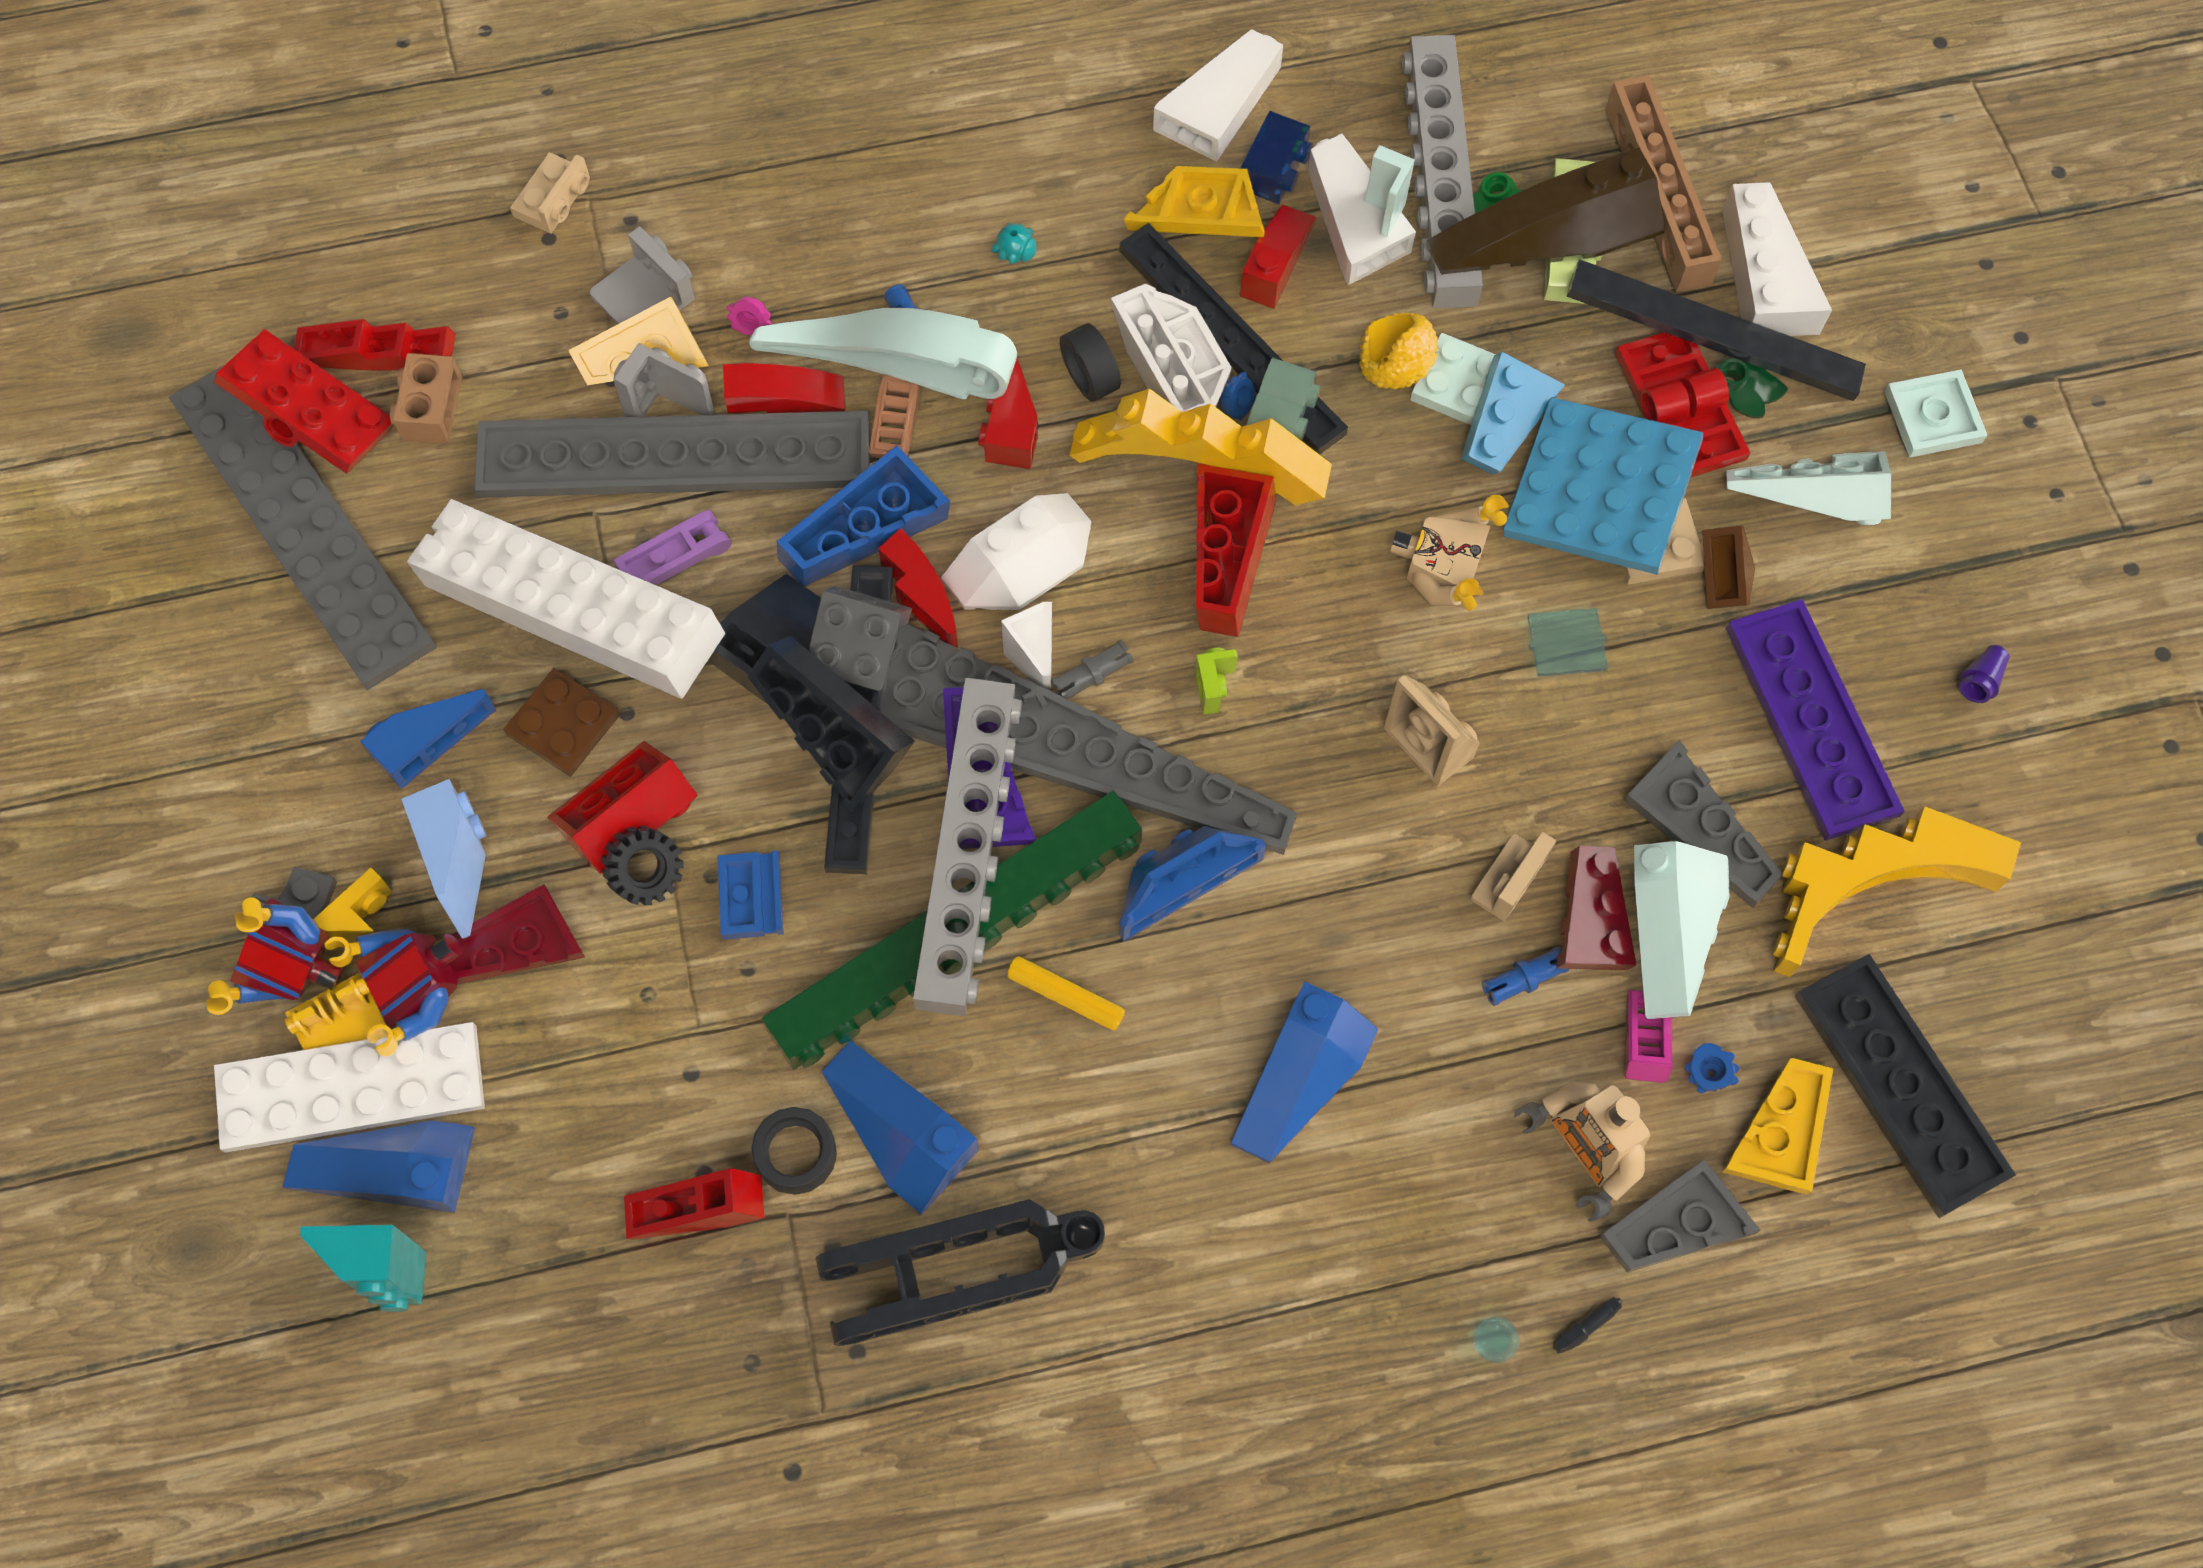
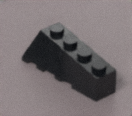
M791 636L768 645L747 676L779 720L784 719L796 734L794 740L803 751L808 750L822 768L819 773L829 785L834 784L845 800L842 803L850 814L854 813L894 771L915 742Z

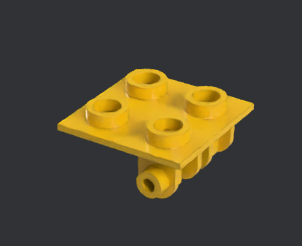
M360 972L337 984L333 990L328 989L285 1012L287 1018L284 1019L290 1032L296 1034L303 1050L368 1040L367 1033L373 1026L386 1025Z

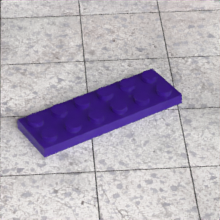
M1803 599L1730 621L1726 627L1727 633L1824 840L1827 841L1858 831L1865 824L1873 826L1900 817L1905 810Z

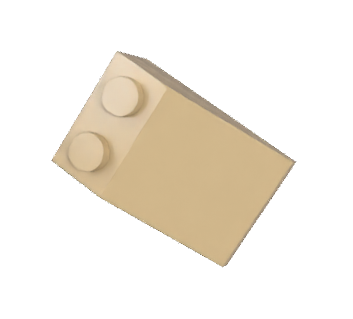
M1405 675L1397 680L1383 729L1424 773L1439 786L1474 758L1480 742L1477 740V735L1473 728L1464 721L1460 722L1450 712L1447 701L1439 693H1432L1425 684Z

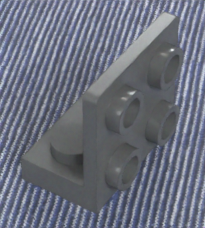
M837 586L826 589L822 594L809 652L843 681L880 691L885 686L899 628L908 624L912 608Z

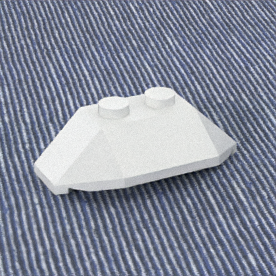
M1147 284L1112 297L1111 304L1127 353L1146 387L1150 388L1181 412L1210 403L1216 407L1231 373V366L1197 307L1171 295L1158 292L1156 288Z
M1068 493L1034 496L972 537L942 575L941 581L964 610H975L976 608L1020 610L1084 567L1091 520Z

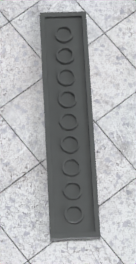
M221 366L169 396V399L368 691L437 647L298 445L286 447L277 443L266 432L262 415L214 383L216 372L223 367Z
M843 411L479 421L474 491L478 498L844 488L870 467L869 412Z

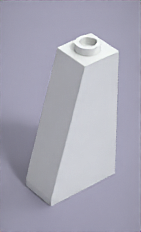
M1251 29L1156 104L1154 107L1153 131L1217 162L1280 70L1283 44L1277 42L1271 36L1262 35Z
M1343 134L1318 142L1310 152L1308 173L1344 280L1350 285L1410 254L1416 231L1401 212L1388 237L1381 235L1385 210L1365 202L1370 176L1369 168Z

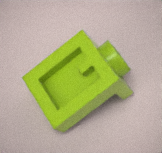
M1211 648L1196 656L1194 673L1203 715L1219 713L1221 699L1227 697L1224 674L1234 673L1236 670L1238 656L1235 649Z

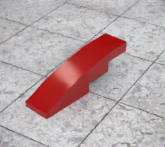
M365 319L298 327L294 349L322 368L396 371L405 367L407 353L452 357L456 333L449 326L413 330L406 322L372 327Z

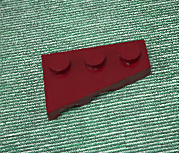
M545 884L473 922L470 936L462 939L458 931L451 934L462 947V954L449 963L458 980V984L585 958Z

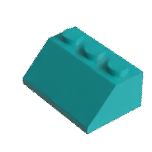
M394 1225L301 1226L300 1236L340 1280L355 1289L357 1295L368 1298L369 1303L380 1305L381 1311L405 1312L408 1309V1305L422 1304L426 1251Z

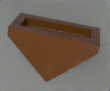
M1744 526L1702 530L1707 609L1748 606L1755 574V564Z

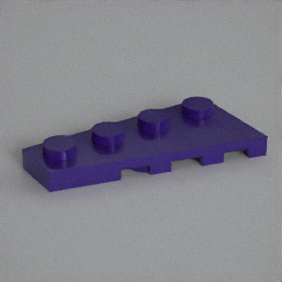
M964 687L943 688L948 782ZM984 722L979 725L978 729L984 733H993L998 730V726L993 722ZM979 760L971 767L975 771L983 773L991 770L993 765L986 760ZM1005 762L1003 777H1010L1007 802L999 801L997 816L1004 817L1001 842L993 841L992 847L1030 845L1036 841V838L1029 824L1025 806L1012 773V767L1010 763ZM973 799L967 802L965 807L969 811L980 812L987 807V804L980 799ZM972 838L965 839L959 844L960 849L980 848L981 846L979 841Z

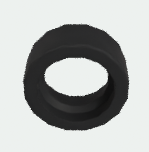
M1087 323L1060 336L1059 345L1064 363L1071 378L1085 398L1090 402L1097 401L1120 389L1121 378L1116 360L1096 327Z
M798 1107L780 1109L765 1118L755 1131L751 1147L754 1165L766 1184L778 1192L793 1195L811 1192L823 1184L833 1171L837 1156L834 1136L824 1119L809 1109ZM792 1126L805 1127L813 1132L819 1140L820 1146L819 1158L813 1168L804 1174L796 1176L785 1175L776 1170L769 1157L770 1143L775 1135L784 1128Z

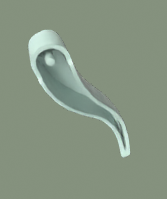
M879 308L829 318L760 326L754 330L749 340L750 347L756 351L796 355L847 364L889 375L959 399H967L969 394L986 399H995L1002 396L1007 390L1017 359V351L1011 339L1004 334L979 328L977 320L914 308Z

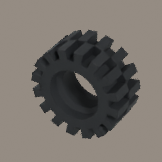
M640 825V829L631 826L626 828L627 833L625 834L618 832L613 836L616 839L613 845L608 842L605 846L608 854L607 856L602 855L601 863L605 865V869L601 871L603 877L608 880L606 884L610 889L632 904L638 905V902H641L645 906L652 905V900H656L659 903L665 900L663 894L666 892L673 894L676 890L672 886L674 881L681 882L683 876L678 873L679 868H684L683 860L678 857L681 854L680 849L673 844L674 841L660 831L651 829L648 826ZM641 850L652 851L657 859V868L654 874L642 881L632 879L627 869L631 856Z

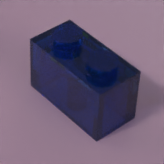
M1269 111L1240 168L1247 169L1255 196L1280 204L1286 191L1292 193L1299 176V171L1296 170L1300 163H1307L1313 148V143L1309 142L1310 125Z

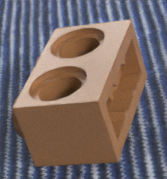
M407 353L405 367L399 369L397 377L398 400L392 403L390 409L391 423L396 426L403 441L449 444L462 381V375L454 357ZM433 379L429 383L423 384L425 381ZM426 413L422 417L415 418L419 414Z

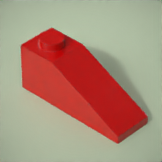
M1281 205L1265 228L1264 237H1259L1242 271L1240 297L1275 309L1315 225L1317 217Z
M728 1168L625 1195L626 1239L634 1240L727 1228L764 1219L762 1176Z

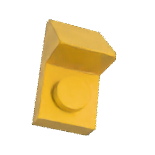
M370 867L313 920L319 928L328 933L329 938L338 936L347 940L348 944L356 942V937L374 933L362 919L368 914H373L380 910L385 904L387 897L392 893V890Z

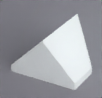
M1042 602L1001 621L1003 652L1032 682L1051 691L1052 602Z

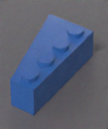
M896 445L777 540V559L800 584L807 586L877 553L878 548L900 528L911 537L947 520L950 500Z

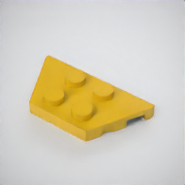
M1176 166L1165 177L1162 184L1153 188L1145 196L1147 204L1137 214L1130 211L1124 218L1127 230L1137 231L1149 223L1157 232L1264 237L1265 234L1247 169Z

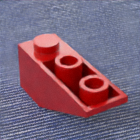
M1017 358L1005 393L995 399H987L986 412L991 414L989 423H982L978 444L984 447L985 462L1031 469L1038 440V416Z

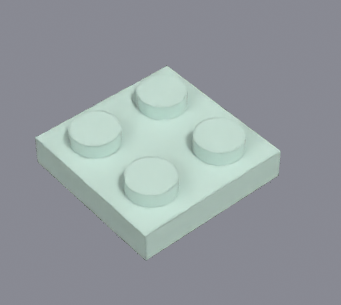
M1441 333L1437 342L1438 351H1436L1437 358L1435 363L1427 372V376L1420 379L1415 385L1410 400L1472 425L1493 357L1496 354Z
M1962 369L1889 383L1884 391L1909 458L1980 444L1988 436Z

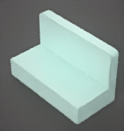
M1379 145L1372 160L1365 202L1385 210L1381 235L1388 237L1406 204L1415 159Z

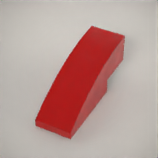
M723 364L724 400L728 414L767 411V414L845 411L844 379L841 375L779 364Z
M900 528L878 548L881 567H893V578L897 580L894 584L897 602L900 605L912 608L911 615L930 632L940 636V640L957 648V630L944 586L934 567L919 546Z

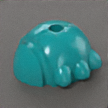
M1006 223L998 233L991 251L998 253L1000 260L1006 259L1010 264L1018 261H1028L1037 252V244L1035 238L1032 237L1033 230L1025 228L1021 223Z

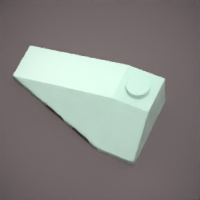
M1885 451L1832 455V463L1825 464L1813 462L1810 458L1797 460V463L1792 464L1790 469L1783 470L1782 466L1778 464L1726 470L1727 489L1848 521H1857L1861 525L1879 524L1881 519H1891V470Z
M1678 841L1634 845L1635 893L1645 1016L1647 1019L1690 1016L1705 972L1704 964L1710 946L1714 944L1718 933L1716 928L1722 910L1726 909L1730 897L1728 858L1726 855Z

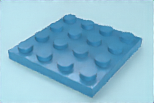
M1551 397L1505 524L1504 537L1658 575L1703 441V432Z

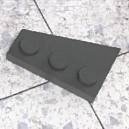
M1702 1160L1604 1232L1600 1238L1628 1273L1757 1234L1760 1229L1708 1163Z

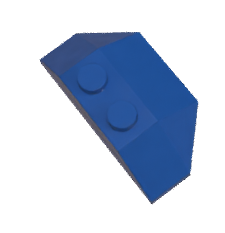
M1203 826L1195 832L1189 829L1178 834L1171 841V845L1160 852L1151 850L1142 855L1136 861V866L1133 867L1120 918L1119 936L1122 941H1126L1264 859L1266 849L1263 840Z

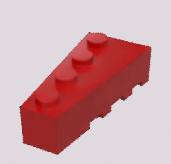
M1197 463L1196 611L1199 628L1202 631L1239 637L1276 504L1274 477Z

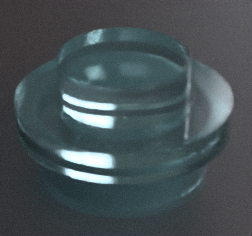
M1491 1317L1481 1322L1474 1334V1345L1477 1352L1485 1360L1501 1363L1509 1360L1516 1353L1519 1346V1335L1514 1325L1508 1320L1501 1317Z

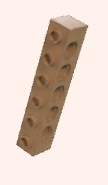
M1649 75L1614 82L1605 110L1622 153L1640 147L1657 177L1665 231L1664 234L1655 236V240L1675 292L1712 285L1722 258Z

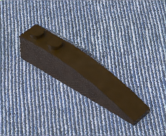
M1639 147L1566 172L1505 198L1429 238L1426 241V246L1441 275L1490 269L1491 265L1509 263L1510 267L1526 265V262L1531 260L1547 259L1549 263L1563 261V258L1566 256L1582 255L1583 259L1598 257L1664 234L1665 225L1657 177Z

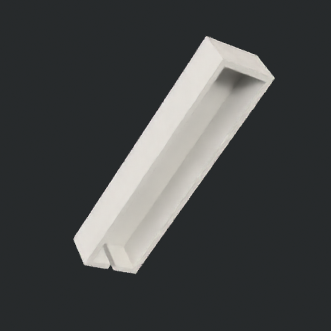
M453 499L449 501L432 525L435 534L433 536L426 534L407 560L409 566L426 587L680 699H683L725 635L724 630L710 608Z

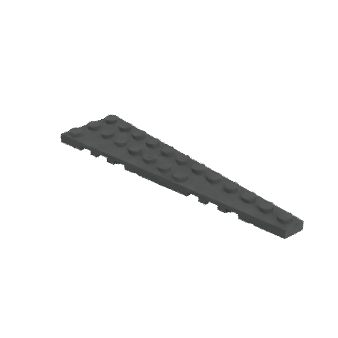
M909 624L899 628L883 688L881 713L908 736L946 748L943 688L964 687L965 678L1015 684V699L1022 700L1019 724H1011L1009 738H1016L1013 763H1010L1013 770L1098 797H1104L1114 790L1127 806L1197 828L1206 826L1259 838L1265 843L1266 850L1284 855L1297 812L1246 787H1240L1234 781L1218 773L1211 774L1193 765L1192 760L1180 754L1175 756L1157 747V743L1145 737L1140 739L1122 730L1121 725L1034 682L1021 679L1015 673L999 665L992 666L976 658L975 653L963 647L958 649L940 640V636L928 630L924 632Z

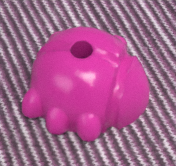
M742 297L735 303L727 306V310L730 312L727 315V319L731 321L732 329L744 335L749 334L752 336L756 328L771 325L770 312L756 298Z

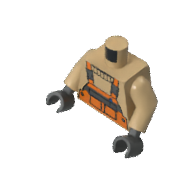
M1573 1081L1543 1097L1542 1104L1535 1102L1527 1103L1515 1112L1514 1118L1522 1113H1528L1533 1119V1124L1522 1132L1531 1133L1545 1123L1547 1115L1553 1116L1550 1119L1552 1124L1597 1186L1604 1188L1601 1192L1581 1197L1577 1202V1209L1583 1208L1591 1202L1594 1203L1596 1212L1588 1219L1590 1222L1607 1216L1611 1211L1610 1201L1612 1199L1617 1201L1643 1177L1645 1172V1151L1643 1148L1650 1138V1132L1639 1117V1104L1633 1098L1624 1096L1618 1087L1612 1084L1600 1090L1595 1084Z

